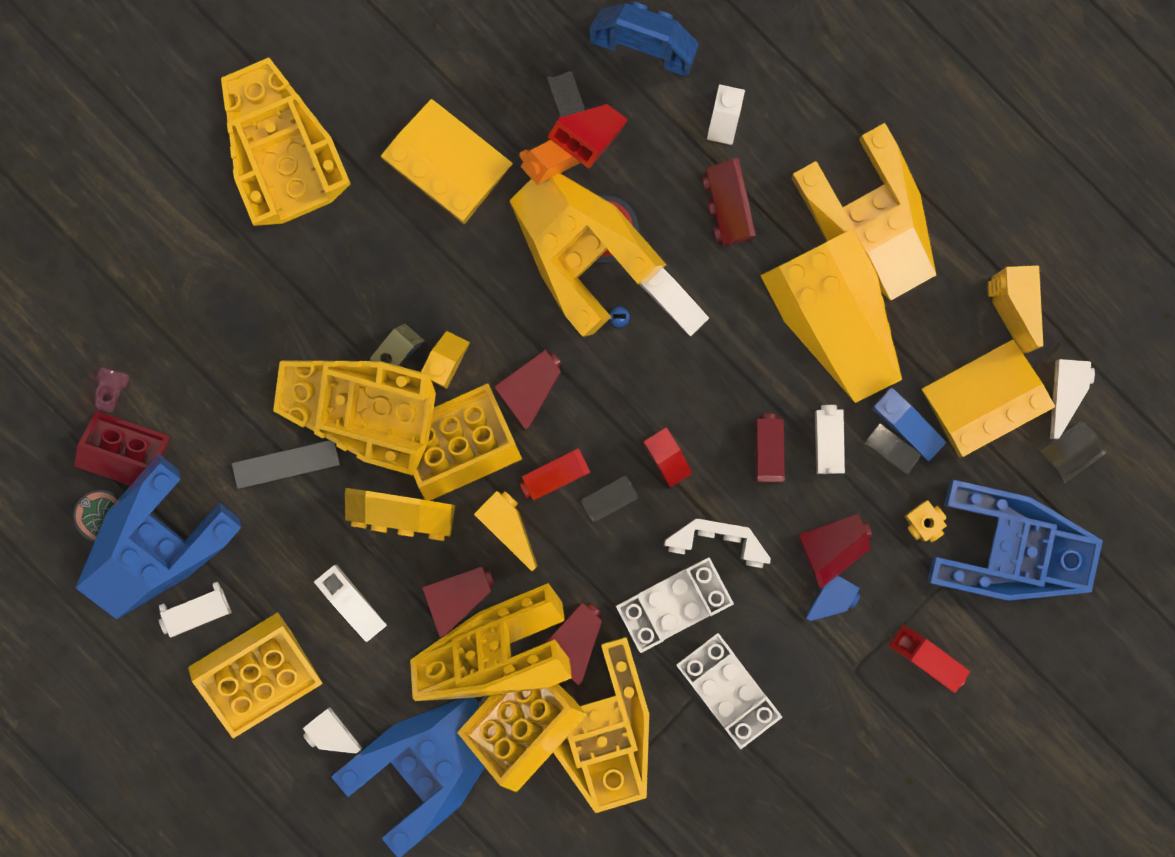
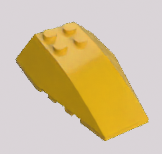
M266 58L221 78L228 121L227 128L230 136L231 158L233 159L234 179L254 226L282 224L333 202L351 184L332 138L270 58Z
M854 228L761 275L784 322L855 403L902 380L891 337L890 325L884 308L885 304L880 291L878 275Z
M282 360L279 364L273 411L301 427L306 426L313 430L315 435L331 440L344 451L349 450L357 455L356 458L364 462L413 475L429 441L436 393L429 374L382 361Z

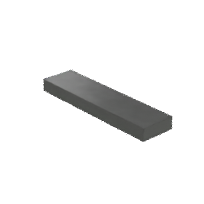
M331 440L232 463L237 489L340 465L336 444Z

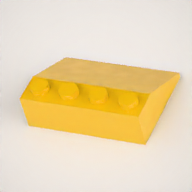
M433 99L421 109L381 155L387 164L463 224L468 221L513 164Z
M1039 266L1006 267L993 275L991 281H988V296L993 298L995 308L1022 353H1028L1043 347Z
M1014 339L922 388L926 399L959 458L1055 407L1043 383Z
M485 384L433 408L429 441L413 474L425 500L431 501L522 460L489 384Z
M496 491L474 515L533 571L537 567V563L520 513L515 508L518 503L507 492L501 494Z
M278 612L188 667L193 684L232 738H235L322 684L321 679Z
M559 684L548 688L490 695L457 733L500 786L517 792L587 714Z

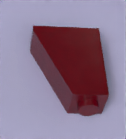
M544 350L495 386V389L525 430L532 425L561 373L558 367L562 364L553 352L548 354Z
M762 414V419H756L755 482L781 483L785 481L784 419H777L778 414Z
M859 514L799 535L804 554L819 588L826 586L871 549L868 539L872 537L870 527L867 522L862 523Z
M482 566L423 587L439 637L445 636L492 591L490 586L494 585L490 570L485 571Z
M582 602L546 641L547 643L556 640L570 660L571 679L578 685L583 680L602 622L598 617L601 612L592 603L586 606Z

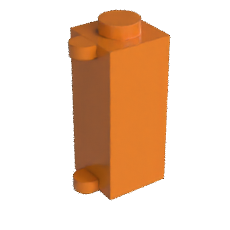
M552 140L530 150V152L528 150L520 152V158L523 161L521 168L537 185L580 163V161Z

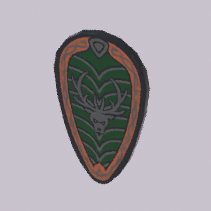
M96 489L85 493L75 504L73 512L75 527L81 535L92 543L95 542L106 513L119 499L118 495L109 490Z

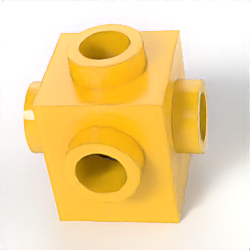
M928 500L904 516L910 524L908 530L916 540L920 538L926 542L929 539L932 543L944 534L942 529L947 526L944 523L946 519L944 513L938 506L933 508ZM926 518L930 521V525L928 528L924 526V520Z

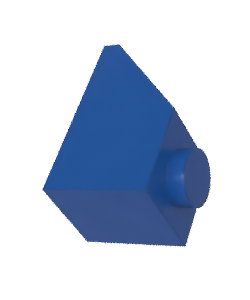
M839 576L835 577L826 586L821 587L805 618L813 621L845 612L849 607L854 608L861 596L857 593L860 588Z

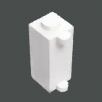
M821 405V410L815 411L816 474L845 473L843 410H837V405Z
M213 583L215 591L167 610L165 604L159 605L162 619H159V623L163 633H168L169 637H174L232 613L219 583Z

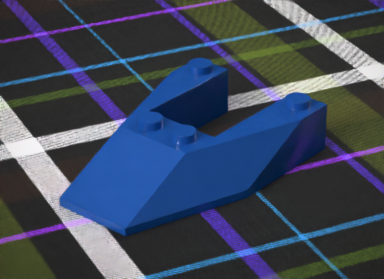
M633 2L632 5L628 3L619 4L599 10L590 27V43L615 51L617 43L663 59L665 60L663 69L688 77L699 43L676 20L672 19L673 16L663 11H658L657 14L647 10V6L638 2Z
M159 454L106 513L76 585L77 590L115 619L122 617L188 578L224 548L241 529L239 517L220 502L186 540H183L150 513L180 481L179 470Z
M957 480L949 481L944 506L995 517L998 520L987 568L933 557L927 583L1008 601L1092 592L1103 540L1031 497Z
M461 698L394 724L332 776L333 780L349 797L391 762L421 798L423 803L382 837L383 841L397 857L403 856L462 805L485 768L457 733L481 707L476 698Z

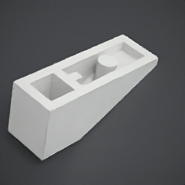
M664 268L649 282L639 284L690 337L709 319Z
M1062 359L1055 361L1052 401L1055 407L1052 408L1050 439L1060 438L1087 393L1089 385L1093 384L1095 370L1091 368V362Z

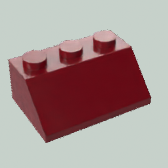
M739 158L706 168V175L702 176L705 191L710 190L712 200L708 201L710 216L716 217L717 226L713 227L716 242L721 241L722 247L753 241L755 230Z
M96 411L77 445L74 467L131 486L158 454L164 457L170 436Z

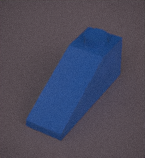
M893 388L888 389L871 408L928 462L947 443Z

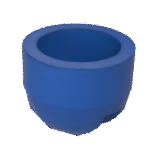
M618 306L609 313L611 316L609 321L614 327L622 328L628 324L630 315L626 308ZM613 314H626V319H613Z

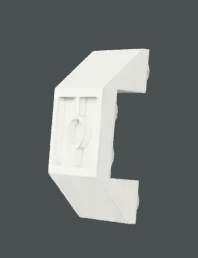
M694 519L664 540V546H669L668 552L685 554V549L691 550L695 530H698L699 536L714 538L715 533L723 534V540L741 542V538H744L741 559L746 560V565L763 568V564H770L771 560L752 531L742 526Z
M707 558L617 605L616 608L639 652L642 653L663 642L666 638L708 616L726 609L734 603L710 558Z
M719 633L677 664V667L740 749L782 718Z

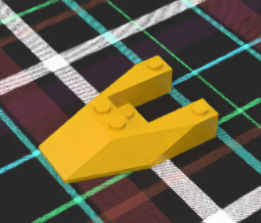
M884 123L862 135L859 139L884 183L881 187L842 208L817 161L795 172L791 178L826 241L854 228L878 275L881 293L891 301L936 276L921 194L897 143Z
M561 173L556 174L539 185L531 179L510 200L543 280L566 318L583 337L593 335L611 318L608 312L578 279L607 249L637 284L649 282L666 265L615 205Z
M350 488L345 490V520L351 521V526L366 529L367 524H370L371 530L386 533L387 527L398 529L397 534L411 537L414 536V532L428 533L429 539L444 541L445 536L451 537L455 505Z
M549 583L478 612L412 658L410 664L413 699L415 701L475 698L548 688L572 678L570 660L556 640L511 657L510 643L565 621L562 601Z
M627 637L601 644L616 696L580 706L587 716L553 752L595 813L645 799L647 795L649 712Z

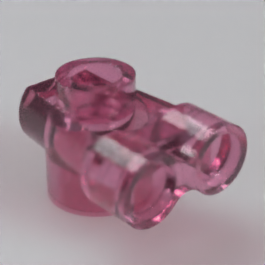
M99 368L96 377L99 384L95 393L94 407L113 412L121 390L127 387L130 376L106 368ZM110 394L112 399L110 401H103V396Z

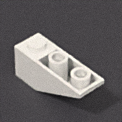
M334 565L314 581L327 599L366 642L387 626L338 565Z

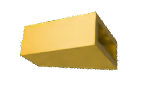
M446 331L432 349L421 372L429 374L433 383L447 389L470 342Z

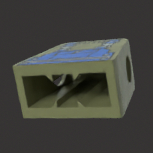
M403 324L393 329L371 356L370 360L382 361L402 367L424 340L409 326Z

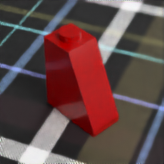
M606 104L559 118L547 137L586 167L590 168L616 139L628 119Z
M667 427L643 442L644 447L670 488L692 474L680 448Z
M578 448L522 476L524 482L520 486L526 498L531 496L533 500H536L590 474V471Z
M905 625L900 628L888 645L954 693L965 683L966 677L970 673L968 669L929 640Z

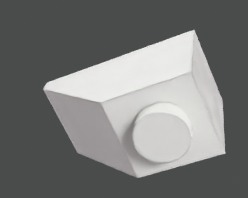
M719 84L707 140L728 145L733 144L745 90Z
M330 707L303 728L306 732L303 736L311 747L316 745L321 750L357 753L362 749Z

